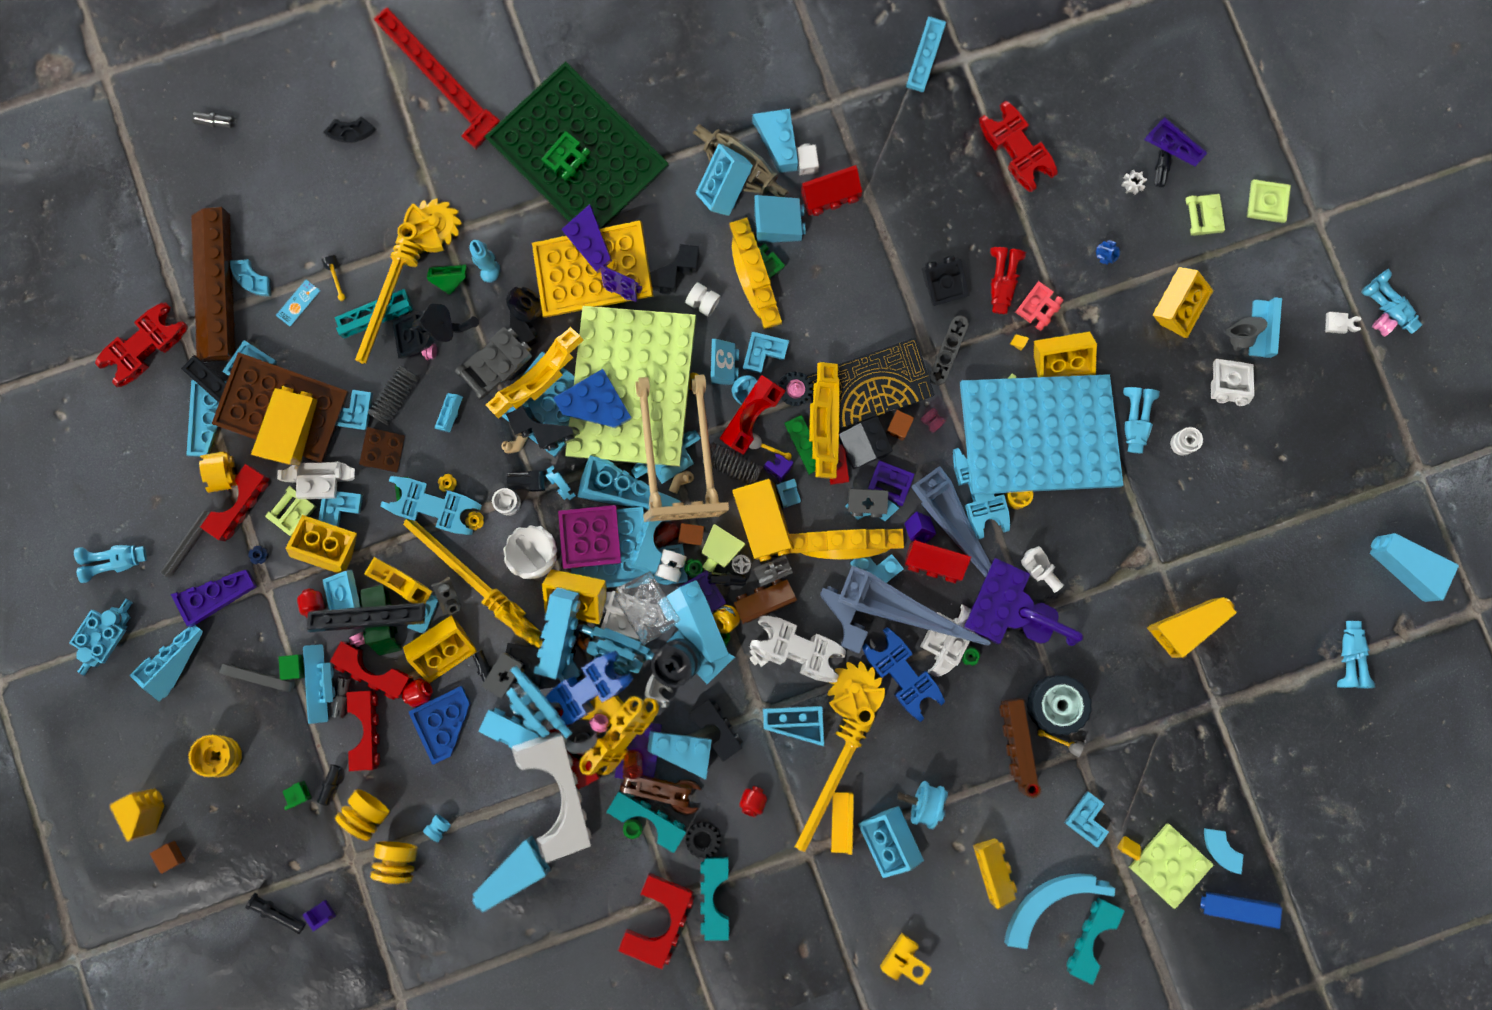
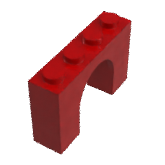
M649 873L641 895L666 906L671 915V925L663 935L658 937H647L627 929L618 951L660 969L663 968L664 964L668 965L672 953H669L672 945L676 946L680 936L677 934L679 926H684L687 918L684 915L686 908H691L695 897L691 896L693 890Z

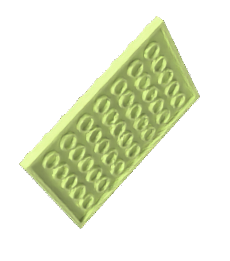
M592 306L582 307L579 335L584 341L578 345L574 385L603 369L632 419L615 429L570 417L569 426L578 428L580 434L575 436V440L567 443L565 456L588 459L591 455L609 461L647 464L640 397L636 394L635 381H638V378L648 377L650 385L648 406L655 465L680 467L696 315Z

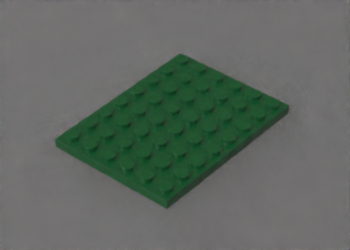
M566 61L484 136L568 222L590 204L596 221L599 224V229L604 228L669 167V163ZM565 131L580 142L581 145L577 149L579 152H582L584 148L591 152L587 156L586 162L584 164L581 163L575 170V175L573 177L570 176L567 181L561 177L565 171L563 168L556 173L541 160ZM572 155L566 163L570 165L576 158Z

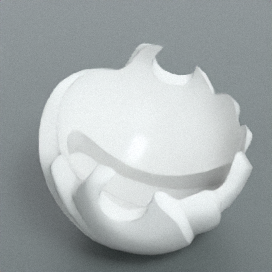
M529 525L527 528L519 527L515 529L513 534L508 537L507 545L503 548L506 566L513 574L524 579H535L546 575L553 568L557 558L555 539L542 526L535 527Z

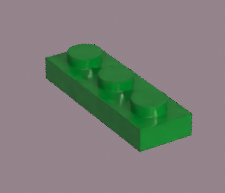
M801 415L784 423L808 475L816 472V460L812 459L813 442L809 441L810 431Z

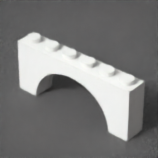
M557 731L550 733L544 738L539 737L512 746L516 765L521 770L536 768L549 772L553 775L560 788L561 809L553 827L546 834L536 839L541 858L546 863L590 847L589 839L592 838L589 828H586L585 825L587 820L586 813L583 809L581 810L580 803L582 802V797L575 786L577 778L571 771L572 759L566 752L565 741L567 740Z

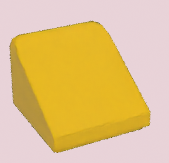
M1124 836L1117 846L1118 850L1137 861L1140 860L1141 846Z

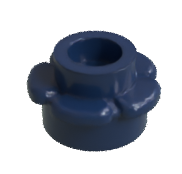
M257 545L249 551L248 556L253 564H262L267 560L268 552L262 546Z

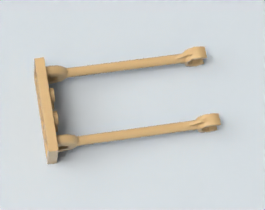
M695 375V379H691V386L697 399L707 486L706 504H703V501L691 502V505H684L683 502L673 503L669 507H662L661 497L657 489L648 406L649 379L648 377H643L635 381L636 394L640 397L650 487L649 510L643 514L644 522L719 517L729 510L728 502L719 503L718 494L714 488L704 393L706 391L705 375Z

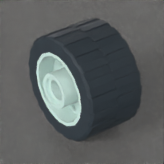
M1062 675L1047 676L1044 679H1040L1031 688L1032 690L1028 695L1027 702L1028 713L1037 727L1045 730V732L1057 735H1070L1083 728L1089 720L1090 713L1092 712V700L1088 690L1077 679ZM1058 701H1061L1060 709L1057 707Z

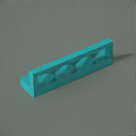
M405 289L392 294L382 323L414 310ZM403 295L405 300L394 304L395 299ZM378 300L334 317L338 325L336 328L338 334L345 339L367 330ZM365 310L371 312V314L359 318L361 312ZM346 318L353 319L352 322L342 325L341 320Z

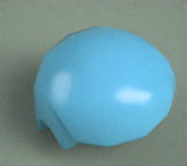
M741 376L733 383L732 395L740 405L743 404L757 382L753 376Z

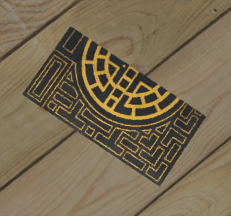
M916 337L838 364L839 428L935 396ZM817 372L807 375L813 385V393L810 396L812 403L814 383H817Z

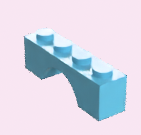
M661 492L659 493L662 507H669L673 503L681 502ZM643 518L642 524L644 527L642 532L640 531L637 535L636 542L638 544L636 550L633 549L629 558L631 560L630 567L648 574L656 573L662 554L654 544L653 535L657 525L664 521L644 522Z

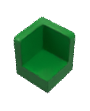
M303 655L279 656L281 680L305 678Z
M305 781L298 782L292 785V787L283 790L288 804L284 806L285 810L312 799Z

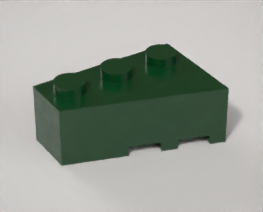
M384 585L360 590L361 597H359V603L361 608L392 605L389 591ZM397 627L365 628L366 633H363L364 641L379 656L402 650L401 644H398L395 639L394 633H398Z

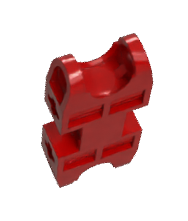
M1005 101L1000 104L1003 121L996 122L984 115L979 118L980 127L985 138L995 151L1002 147L1005 148L1013 159L1008 166L1009 171L1021 186L1027 191L1032 192L1037 188L1033 180V172L1040 171L1053 178L1058 173L1057 167L1042 142L1034 147L1024 135L1029 126L1012 104Z
M160 303L147 310L134 322L140 330L127 341L120 337L115 338L96 358L95 364L99 369L117 364L118 369L115 378L112 380L116 387L125 386L137 379L149 368L143 361L156 349L166 353L179 342L187 331L188 326L184 321L166 326L165 320L171 310L167 303Z

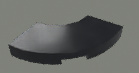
M361 116L352 122H341L334 119L323 133L335 141L352 143L366 139L377 129Z

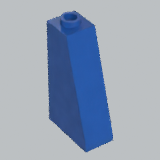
M1206 892V896L1201 897L1200 908L1204 909V914L1280 929L1282 913L1280 904Z

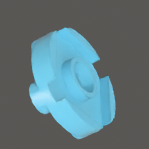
M552 465L547 469L548 473L545 476L552 485L554 483L560 488L558 493L564 500L566 498L571 500L576 495L574 492L570 495L568 491L571 488L559 472L554 473L552 471L555 469Z

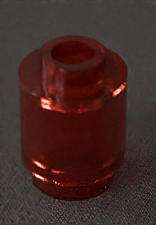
M667 521L654 531L653 539L659 549L663 546L666 547L679 537L677 533L680 530L674 522L670 524Z
M630 750L623 759V775L628 779H638L643 774V756L637 750Z

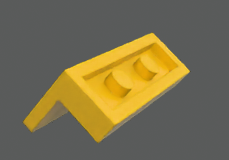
M835 792L832 797L831 852L852 855L854 799L852 792Z

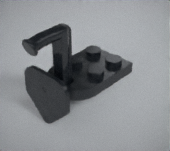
M430 304L425 311H414L393 321L398 359H405L428 349L434 341L448 342L452 340L453 333H462L477 327L479 320L477 317L472 316L463 323H451L450 312L445 305Z

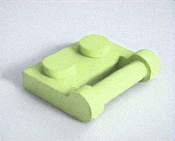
M1220 194L1189 196L1186 198L1192 226L1190 229L1191 235L1221 233L1225 231ZM1196 204H1200L1203 227L1199 226Z
M289 486L286 489L285 495L271 512L268 511L265 517L289 536H292L301 516L309 517L317 506L308 499H297L296 490ZM292 497L296 498L295 501L291 504V506L287 509V511L283 514V516L279 519L277 517L279 513L284 509V507L288 504Z

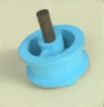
M923 781L915 797L898 792L897 800L913 804L911 810V822L913 824L920 822L926 824L929 829H933L938 821H942L944 818L945 810L943 806L947 799L948 791H945V788L942 786L935 788L929 786L928 782Z

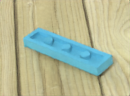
M928 16L907 81V88L924 93L946 24L945 21Z

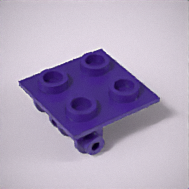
M600 265L603 287L609 292L621 295L626 300L637 302V293L642 291L640 283Z

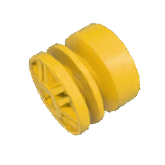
M203 736L196 740L189 752V763L192 769L198 775L205 777L228 776L235 772L242 759L239 744L234 739L226 736Z
M355 789L348 799L351 807L343 806L341 808L342 812L335 816V820L351 835L363 841H369L372 838V833L377 831L374 823L382 824L390 811L373 795L364 790Z
M376 842L374 857L381 859L382 862L372 864V868L376 870L371 872L370 877L389 884L412 882L413 875L409 873L413 872L415 868L406 864V862L416 860L418 847L402 842Z

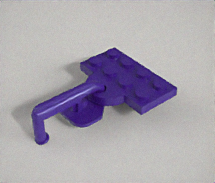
M997 558L993 559L963 627L997 644L1001 643L1007 627L1012 629L1023 628L1028 639L1040 644L1049 641L1053 631L1066 636V642L1070 646H1074L1083 640L1084 637L1082 633L1057 622L1059 615L1054 608L1044 603L1034 605L1030 596L1023 592L1030 576L1029 573Z

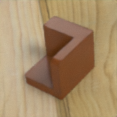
M896 410L886 434L903 441L914 418Z
M681 523L679 544L702 545L705 527Z
M175 841L169 842L150 853L161 874L185 862Z

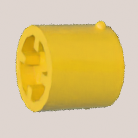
M1033 491L1005 493L1006 503L1013 509H1022L1031 503Z

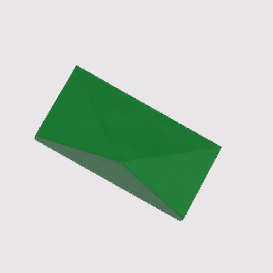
M467 265L430 267L427 280L451 295L465 278Z

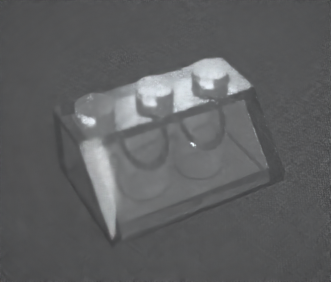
M651 571L616 588L614 598L643 645L660 637L680 621V618Z

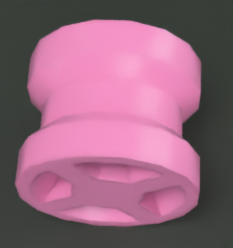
M1384 313L1375 321L1372 328L1381 331V335L1385 337L1397 326L1398 322L1391 320L1389 315Z

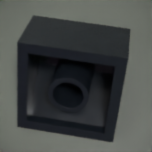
M878 416L859 423L839 434L840 441L853 470L886 457L893 452Z

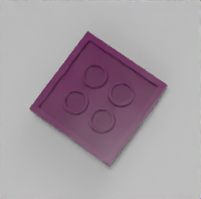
M616 505L558 511L563 569L622 563Z

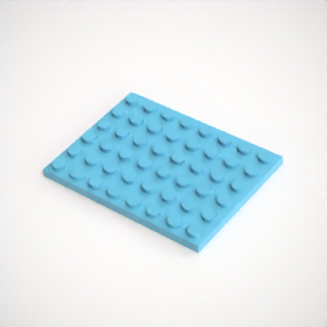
M1110 375L962 380L960 382L971 495L1124 486Z

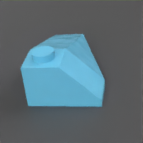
M590 455L581 477L577 497L633 508L643 507V509L649 510L650 487L643 481L629 475L627 471L619 469L611 461Z
M697 580L679 587L659 601L667 620L674 624L681 631L680 633L687 637L710 663L729 655Z
M196 625L191 628L188 627L174 638L170 646L161 647L158 655L152 659L148 657L129 676L160 702L168 696L170 690L176 684L203 631Z

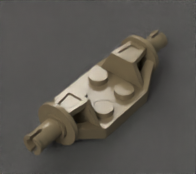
M701 124L695 128L696 130H694L693 134L706 143L703 150L707 153L709 162L714 155L712 148H717L720 143L744 156L753 165L742 191L760 193L761 195H765L770 191L776 197H786L789 191L776 182L778 174L774 173L766 161L734 136L722 133L720 129L711 133ZM757 181L763 184V187L754 184V182Z

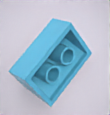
M719 143L696 191L697 196L710 211L729 216L735 207V202L743 190L753 165L744 156Z
M899 806L885 810L858 823L882 878L910 871L924 861Z

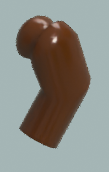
M579 633L576 644L583 650H587L588 644L592 639L590 637L584 638Z

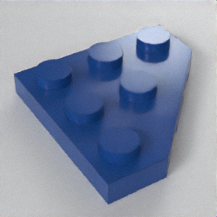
M603 369L553 398L562 415L615 429L632 419Z
M463 686L409 711V715L432 765L452 756L471 704Z

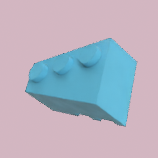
M498 708L488 710L478 731L498 742L509 745L508 747L510 748L541 737L537 731H530L522 723L523 719L516 716L510 718L505 715V711Z
M650 731L647 751L706 779L712 740L702 737Z

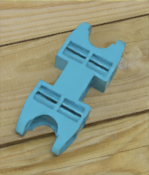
M959 448L953 449V465L958 485L968 484L971 493L968 459L964 454L962 455ZM994 493L971 495L973 503L966 504L965 510L978 539L984 538L983 529L988 519L995 520L998 525H1001L1003 532L1010 531L1009 510L1004 494L996 497Z
M390 476L389 482L396 484L402 490V497L397 502H390V504L382 502L380 507L397 516L416 521L418 512L438 518L436 524L438 529L456 534H473L474 530L466 528V525L461 522L460 515L468 509L480 510L481 504L464 495L448 490L445 499L425 494L426 483L410 478ZM454 496H455V500H454V503H453L452 510H450L451 505H452V502H453V499H454ZM450 513V516H449L447 525H446V527H444V526H445V523H446V520H447V517H448V514Z

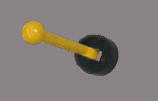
M336 255L324 257L321 259L323 266L332 272L339 294L338 299L344 301L345 295L341 291L335 269L338 267Z

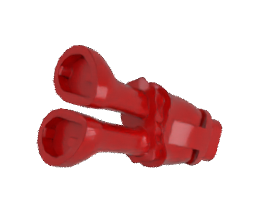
M992 247L990 254L996 258L995 276L991 279L992 312L1007 314L1018 283L1017 278L1020 276L1016 274L1019 261L1026 257V252L1019 249H1010L1007 276H1004L1008 248Z

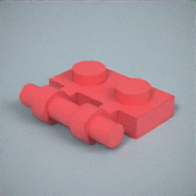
M1038 281L1015 313L1029 323L1034 318L1038 319L1039 322L1035 327L1042 331L1051 322L1050 319L1053 314L1060 310V305L1064 300L1061 297H1057L1054 301L1050 299L1053 291ZM1047 305L1049 309L1045 314L1041 313L1042 307Z

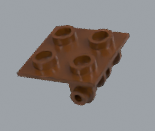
M367 427L359 465L397 473L405 436Z

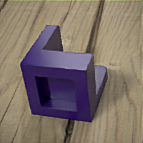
M916 511L905 522L909 539L912 541L927 543L936 535L931 518Z
M324 900L313 909L304 913L303 917L312 931H315L335 918L336 915L327 900Z

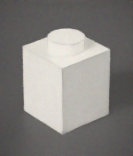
M803 144L797 147L799 175L818 173L819 165L816 146Z

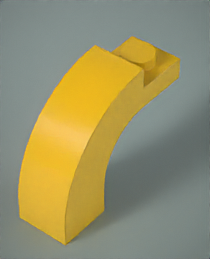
M376 557L372 559L364 573L366 576L394 590L413 604H425L433 592L419 581Z

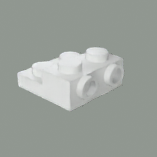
M1215 359L1213 362L1211 399H1216L1218 403L1232 401L1238 406L1249 404L1254 397L1253 364Z

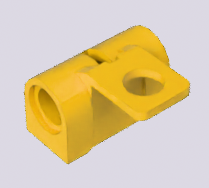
M903 933L899 935L880 965L881 970L897 981L903 973L919 985L923 984L931 972L929 966L914 957L919 945ZM915 966H921L924 969L921 977L913 975L912 970Z

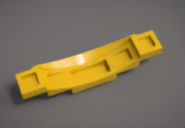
M744 218L729 223L733 235L732 253L740 284L749 303L761 319L764 329L782 324L771 283L748 219Z
M570 327L555 339L549 350L534 367L516 382L498 391L486 406L499 419L512 406L518 409L530 397L535 401L562 376L559 370L573 358L570 353L584 341L582 337Z
M825 362L817 363V383H814L813 403L810 404L809 441L813 442L812 459L816 460L815 477L836 478L839 449L838 364Z
M857 529L789 534L793 549L789 550V554L802 553L806 556L824 559H858L882 554L890 549L904 548L903 529Z

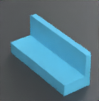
M1274 297L1270 301H1253L1252 317H1261L1267 321L1268 325L1258 335L1255 345L1249 347L1250 356L1272 358L1278 354L1282 298Z

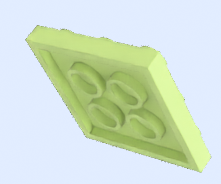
M1167 823L1141 852L1140 860H1134L1129 868L1172 908L1176 909L1212 868L1213 864Z

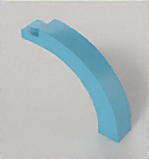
M1069 874L1051 879L1035 888L1019 904L1009 922L1004 943L1007 946L1028 949L1029 937L1035 922L1052 903L1065 896L1077 893H1096L1114 896L1115 888L1109 885L1110 882L1097 880L1096 883V877L1092 874Z

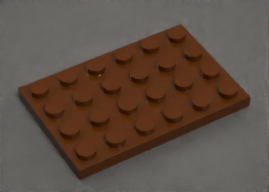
M238 352L212 424L256 440L275 388L281 390L282 386L294 389L293 393L300 394L301 391L313 394L312 398L317 399V404L303 457L323 463L349 391Z

